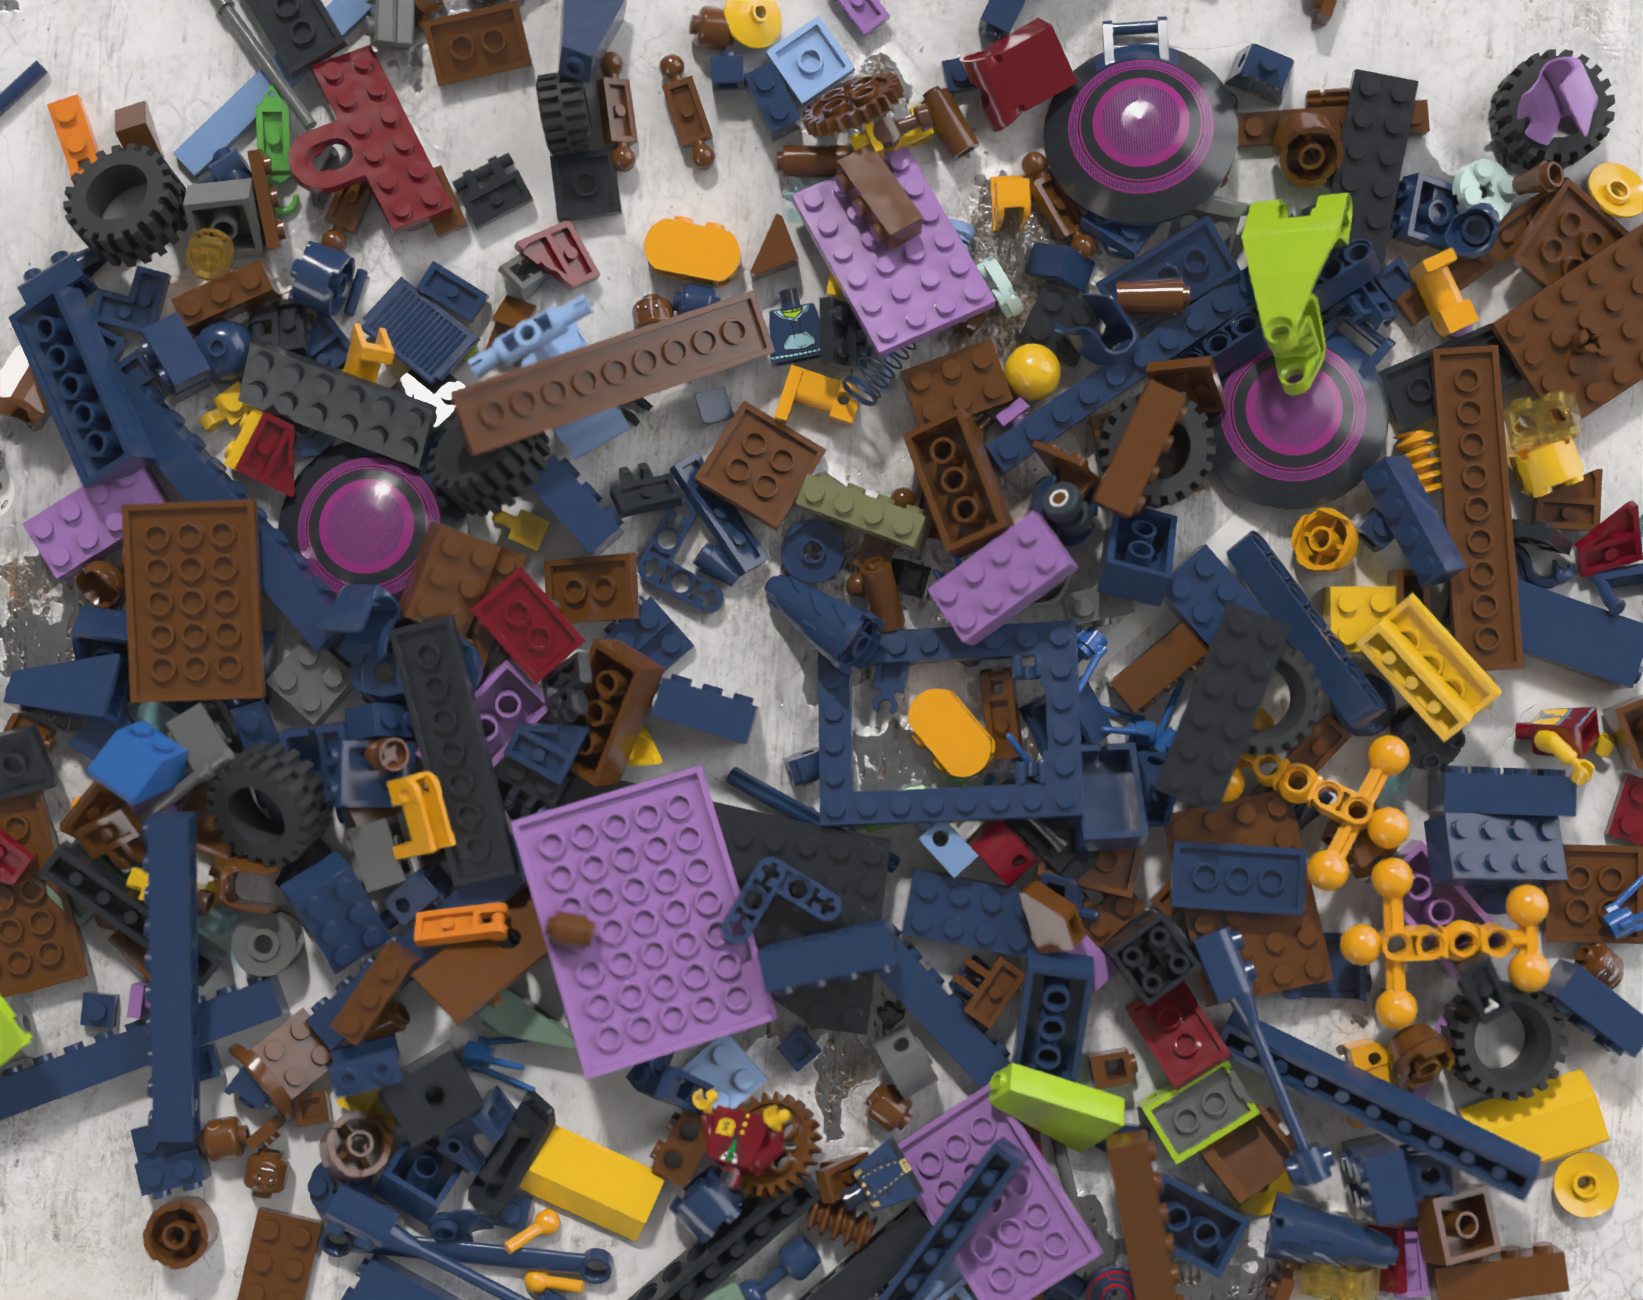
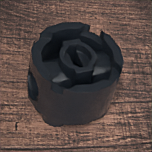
M1409 703L1397 710L1389 726L1391 728L1390 736L1398 737L1407 745L1410 753L1409 763L1416 768L1429 772H1435L1453 762L1466 741L1461 729L1444 742Z

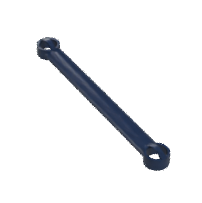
M324 1229L320 1240L322 1250L333 1257H343L350 1252L421 1259L415 1255L410 1256L382 1247L379 1249L374 1246L371 1252L366 1251L355 1245L356 1236L346 1231L343 1234V1237L348 1241L346 1244H337L331 1241L328 1236L333 1233ZM416 1236L421 1240L422 1244L459 1263L580 1275L585 1281L592 1284L607 1282L611 1277L614 1264L612 1255L601 1248H592L585 1253L521 1247L512 1254H509L505 1250L504 1245L459 1240L438 1241L430 1237ZM591 1261H598L606 1265L607 1269L596 1271L589 1268L586 1264Z

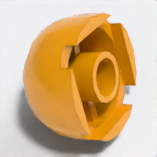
M1320 507L1317 508L1318 511H1314L1310 515L1305 514L1299 519L1293 529L1291 547L1295 549L1296 560L1305 568L1314 572L1330 574L1345 568L1357 554L1359 545L1358 530L1353 522L1341 512L1333 508Z

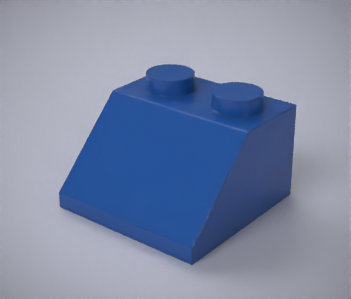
M141 720L117 730L87 768V774L131 805H135L175 787L184 780L188 750Z

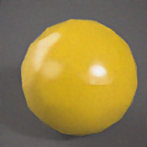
M1026 344L1015 349L1007 358L1004 366V375L1009 389L1018 398L1022 397L1024 400L1037 401L1048 397L1057 388L1061 378V365L1055 353L1046 346Z

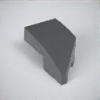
M329 145L320 156L314 158L312 165L318 171L330 170L339 153L333 145ZM311 192L313 206L323 211L332 193L317 194Z

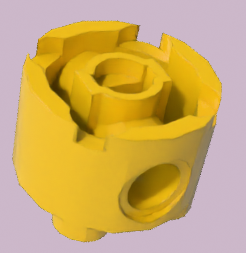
M1571 434L1560 435V441L1553 442L1552 438L1516 451V455L1508 456L1522 494L1526 493L1527 497L1533 495V498H1537L1553 491L1551 486L1564 483L1565 486L1584 479L1582 475L1584 468Z

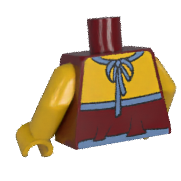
M1597 707L1544 709L1531 722H1517L1515 727L1517 741L1531 742L1532 752L1535 755L1556 756L1565 766L1568 764L1574 769L1570 779L1581 786L1585 785L1586 781H1590L1594 773V765L1587 760H1578L1577 758H1583L1593 745V751L1597 755L1608 758L1615 745L1614 738L1611 735L1599 733Z

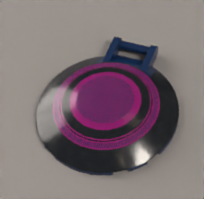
M1158 16L1157 20L1112 23V20L1102 21L1104 52L1078 66L1073 71L1078 83L1054 95L1045 118L1043 138L1048 167L1053 178L1057 180L1058 184L1066 192V196L1084 211L1089 210L1096 215L1104 217L1105 221L1121 225L1148 226L1175 220L1186 215L1187 211L1200 203L1204 204L1219 189L1230 167H1232L1238 144V119L1234 103L1223 82L1211 69L1189 54L1169 47L1167 16ZM1157 33L1158 43L1113 45V36Z
M1344 309L1340 310L1323 326L1326 341L1325 357L1310 388L1303 394L1293 396L1284 392L1279 380L1274 354L1269 347L1220 377L1219 380L1227 401L1226 411L1205 414L1208 418L1205 425L1207 429H1213L1215 436L1211 439V446H1216L1215 455L1210 460L1213 463L1212 472L1234 493L1264 507L1266 505L1285 510L1311 509L1315 506L1335 501L1350 492L1363 480L1361 474L1376 463L1385 444L1389 424V406L1384 384L1375 367L1389 353L1396 342L1390 337L1386 339L1366 322L1351 325L1349 321L1352 319V316ZM1343 321L1377 348L1372 356L1368 355L1337 329ZM1293 375L1287 382L1297 383L1301 381L1303 376Z
M444 428L429 441L424 462L419 468L346 441L317 456L295 479V494L293 497L286 495L279 516L278 529L288 538L287 544L293 551L300 553L306 558L311 572L315 576L322 578L329 585V592L335 599L344 585L363 584L380 585L400 602L431 520L468 535L470 534L467 512L463 511L429 475L432 473L428 470V462L432 461L429 457L430 449L437 448L438 445L434 441L437 435L445 434L446 430ZM400 615L396 623L407 621L410 618Z

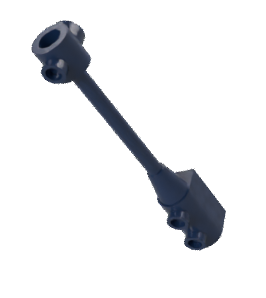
M226 147L220 148L213 155L214 162L208 165L213 175L200 183L252 178L251 168L236 148L232 151ZM89 248L69 254L66 251H58L50 258L52 265L43 271L39 268H32L26 271L23 275L25 282L18 286V290L26 304L54 284L79 288L82 290L84 297H87L97 290L98 287L92 276L105 262L100 260Z
M1224 926L1191 939L1190 942L1215 1001L1223 1003L1229 1000L1239 1021L1247 1029L1296 1148L1288 1153L1289 1158L1283 1160L1291 1183L1293 1185L1300 1183L1302 1187L1326 1180L1332 1175L1329 1167L1336 1165L1328 1146L1321 1148L1319 1142L1308 1143L1259 1026V1017L1253 992L1254 985L1252 981L1258 979L1252 962L1250 960L1244 962L1239 950L1244 949L1245 944L1239 931L1231 932L1229 926Z
M344 1182L340 1183L322 1217L323 1220L327 1221L324 1227L326 1230L340 1237L343 1236L345 1231L356 1236L354 1244L366 1251L371 1252L374 1246L379 1249L382 1247L410 1256L415 1255L501 1300H531L422 1244L421 1240L416 1236H413L395 1223L400 1215V1211ZM547 1289L545 1294H540L536 1300L568 1299Z

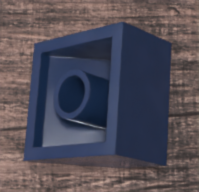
M1089 682L1086 683L1083 691L1080 693L1082 745H1095L1112 734L1101 731L1103 726L1112 727ZM1046 694L1018 708L1042 754L1043 751H1048Z
M434 1137L415 1148L412 1147L410 1141L402 1143L381 1174L373 1190L374 1194L427 1226L428 1220L436 1215L463 1171V1166L448 1161L442 1153L436 1150L440 1141Z

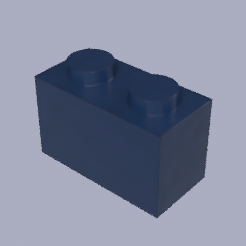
M773 61L743 75L744 85L772 142L801 129V117Z
M369 703L345 710L348 741H372L377 738H398L402 741L416 739L408 705Z

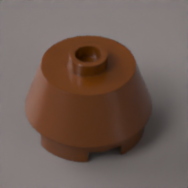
M1417 1023L1403 1028L1388 1043L1393 1076L1400 1080L1402 1084L1403 1082L1408 1083L1412 1089L1434 1083L1433 1075L1440 1072L1443 1068L1449 1071L1455 1063L1451 1042L1425 1023Z

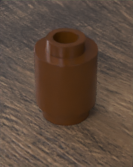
M557 910L555 916H548L544 935L551 936L550 943L576 949H581L582 946L590 948L596 921L588 920V916Z

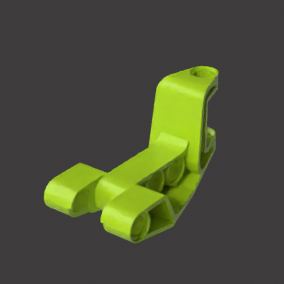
M1350 193L1319 195L1316 207L1312 208L1309 216L1288 217L1287 203H1283L1281 199L1252 202L1242 232V241L1264 335L1269 349L1273 351L1282 389L1288 395H1301L1310 388L1325 357L1326 341L1318 299L1316 295L1311 294V291L1332 247L1344 246L1349 243L1353 215ZM1293 375L1303 376L1301 381L1297 383L1287 382Z

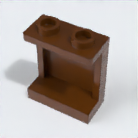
M1261 1103L1256 1106L1260 1114L1198 1151L1200 1157L1239 1207L1286 1172L1283 1160L1289 1158L1288 1153L1296 1148L1290 1133L1286 1135L1278 1126L1282 1121L1270 1106L1265 1109Z

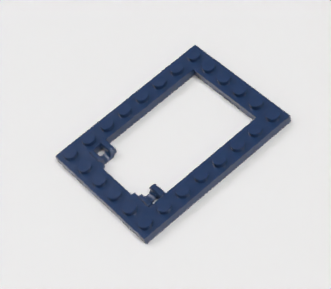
M1076 620L1004 624L975 646L963 643L953 627L905 629L888 632L876 631V633L882 636L881 641L872 657L864 666L1012 659L1013 680L1040 679V686L1046 689L1048 751H1043V760L1036 763L1015 762L1016 785L854 792L852 674H844L833 667V663L817 650L821 827L1085 817ZM1034 657V666H1023L1022 658ZM1039 776V784H1027V777Z

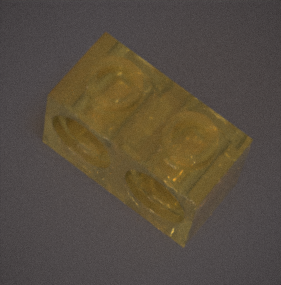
M1564 390L1553 391L1545 394L1544 399L1534 401L1531 400V397L1513 400L1511 402L1512 405L1503 413L1512 450L1578 438L1584 430L1575 392L1564 394ZM1551 410H1562L1566 415V421L1554 419ZM1526 415L1530 417L1534 426L1531 428L1524 427L1519 421V416Z
M1310 1262V1264L1303 1263L1301 1294L1325 1300H1378L1380 1268L1367 1269L1348 1265L1339 1267Z

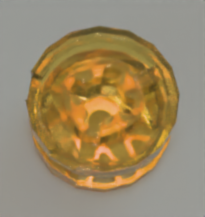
M203 228L194 232L190 236L185 254V264L191 269L190 273L206 281H216L225 277L232 265L234 255L233 243L229 236L214 228ZM210 232L215 233V237L209 236Z

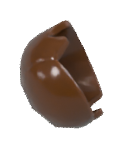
M106 560L90 561L75 574L74 580L79 591L92 604L100 608L109 609L112 605L118 603L126 593L125 577L117 566Z

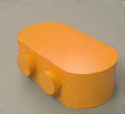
M674 216V220L665 218L658 221L649 229L644 242L648 263L657 275L715 287H723L732 282L737 276L741 267V252L738 241L730 231L724 230L725 227L723 225L706 222L705 226L693 224L692 219L683 216Z
M930 689L922 692L914 699L908 713L909 725L914 730L911 735L923 749L927 746L935 755L932 761L942 773L948 771L950 775L956 777H969L984 772L991 765L996 753L995 740L954 691Z

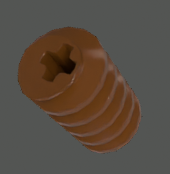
M819 1200L809 1208L806 1215L808 1231H811L817 1224L819 1225L818 1235L821 1237L828 1230L831 1231L830 1241L832 1242L840 1235L843 1236V1247H846L851 1241H855L854 1252L856 1253L863 1246H866L878 1219V1216H875L868 1223L867 1211H863L856 1217V1207L844 1212V1201L839 1200L834 1206H832V1203H823Z

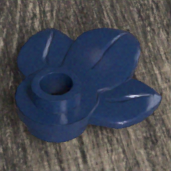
M461 1209L451 1213L440 1212L428 1220L430 1235L438 1241L459 1240L473 1242L472 1232L494 1229V1224L488 1217L478 1215V1211L471 1209Z

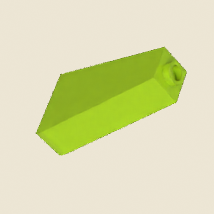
M1015 1063L1009 1064L991 1077L989 1083V1104L1079 1153H1083L1107 1138V1135H1111L1124 1127L1125 1099Z

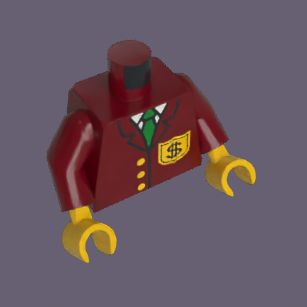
M699 1089L693 1094L692 1100L698 1109H702L700 1117L709 1159L724 1167L719 1184L737 1190L743 1172L760 1176L764 1169L783 1153L785 1128L782 1124L789 1120L790 1113L785 1109L779 1111L777 1115L776 1105L768 1107L764 1111V1116L717 1105L715 1109L712 1108V1105L718 1099L717 1092L713 1089L707 1091L706 1101L703 1097V1090Z

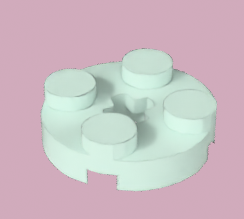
M1487 158L1476 160L1461 167L1454 178L1452 187L1453 195L1457 194V200L1460 204L1456 206L1458 212L1461 213L1479 203H1489L1499 213V220H1502L1512 205L1514 193L1512 181L1514 177L1508 175L1507 171L1499 163ZM1480 186H1484L1487 191V197L1484 199L1481 197L1482 191L1479 189Z
M990 255L976 265L990 291L998 301V305L1006 319L1012 316L1015 317L1025 311L1018 296L1015 297L1013 286L993 255Z

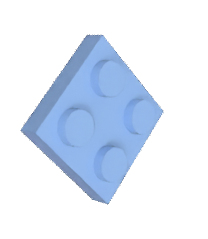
M817 16L766 51L767 57L770 61H773L778 73L802 107L855 72V67L820 16Z
M730 1034L711 1041L680 1068L714 1085L713 1090L718 1095L716 1103L712 1105V1108L715 1109L717 1105L735 1109L768 1079Z

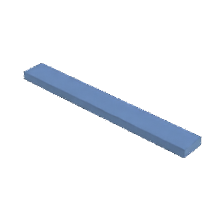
M333 0L326 7L344 39L366 19V16L371 14V4H367L365 0ZM278 54L271 59L291 88L311 71L310 68L293 79ZM261 68L173 152L197 179L209 168L208 165L214 162L213 155L218 149L230 148L256 123L255 106L260 105L269 86L273 85ZM271 92L270 97H274L275 93Z

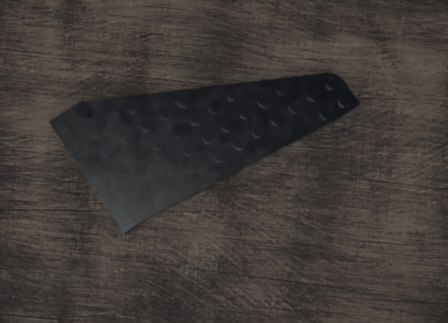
M570 770L568 776L571 779L556 807H562L637 783L620 780L619 784L595 787ZM509 783L506 784L505 800L513 787ZM521 791L516 805L511 811L507 812L512 821L521 819V811L530 798V794ZM539 800L532 815H534L542 807H545L547 810H549L554 806L542 800ZM712 801L739 891L760 860L766 857H774L835 893L841 901L840 914L831 921L821 922L774 894L752 932L758 951L764 945L882 920L891 847L890 838L853 834ZM773 864L768 867L762 866L761 870L765 872V876L760 883H757L754 879L752 885L762 887L768 894L770 888H766L764 885L769 878H777V874L774 872L775 866ZM794 880L789 885V893L793 898L801 899L806 893V886L802 881ZM814 889L811 898L805 905L809 907L810 902H815L820 905V913L822 915L826 912L832 913L833 908L829 906L831 900L829 898L825 901L816 899L814 896L818 891ZM749 891L745 894L744 904L748 909L757 910L761 906V897L757 892ZM747 915L748 920L752 922L753 916ZM871 969L862 971L859 974V978L840 982L839 977H834L827 981V985L808 989L807 984L797 985V988H794L795 991L789 994L775 996L774 991H770L774 1001L814 1028L867 1035L875 975H873Z

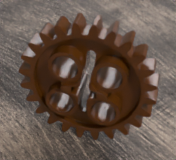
M882 71L877 75L871 73L865 77L859 76L856 81L848 80L845 85L835 86V89L825 92L821 98H816L814 100L815 103L808 105V110L803 111L804 116L801 118L808 134L813 135L814 138L819 135L821 138H824L829 134L831 137H834L837 133L841 132L845 134L849 129L854 128L857 130L861 124H870L871 120L880 118L884 112L892 110L891 106L898 104V99L903 97L904 89L897 74H892V72L885 74ZM851 99H852L853 102H854L855 110H853V108H852V106H851V103H850V100H851Z
M775 1091L771 1098L766 1092H763L761 1102L752 1096L750 1097L751 1106L747 1108L740 1104V1110L764 1116V1111L768 1107L776 1105L777 1115L779 1111L785 1109L790 1113L789 1120L782 1124L786 1129L790 1125H793V1128L788 1135L784 1136L783 1153L771 1165L765 1168L760 1176L743 1172L738 1189L741 1191L745 1190V1193L751 1197H754L757 1193V1196L763 1200H766L768 1193L775 1199H779L780 1189L790 1195L791 1184L794 1183L798 1187H802L800 1180L802 1175L811 1178L812 1175L807 1168L809 1165L818 1166L819 1163L812 1157L813 1154L822 1152V1149L815 1145V1142L823 1139V1136L815 1131L820 1126V1123L812 1119L814 1113L809 1108L805 1109L806 1105L801 1100L795 1101V1098L790 1094L783 1097L778 1091ZM796 1146L795 1149H786L785 1147ZM787 1157L786 1164L778 1168L781 1159Z

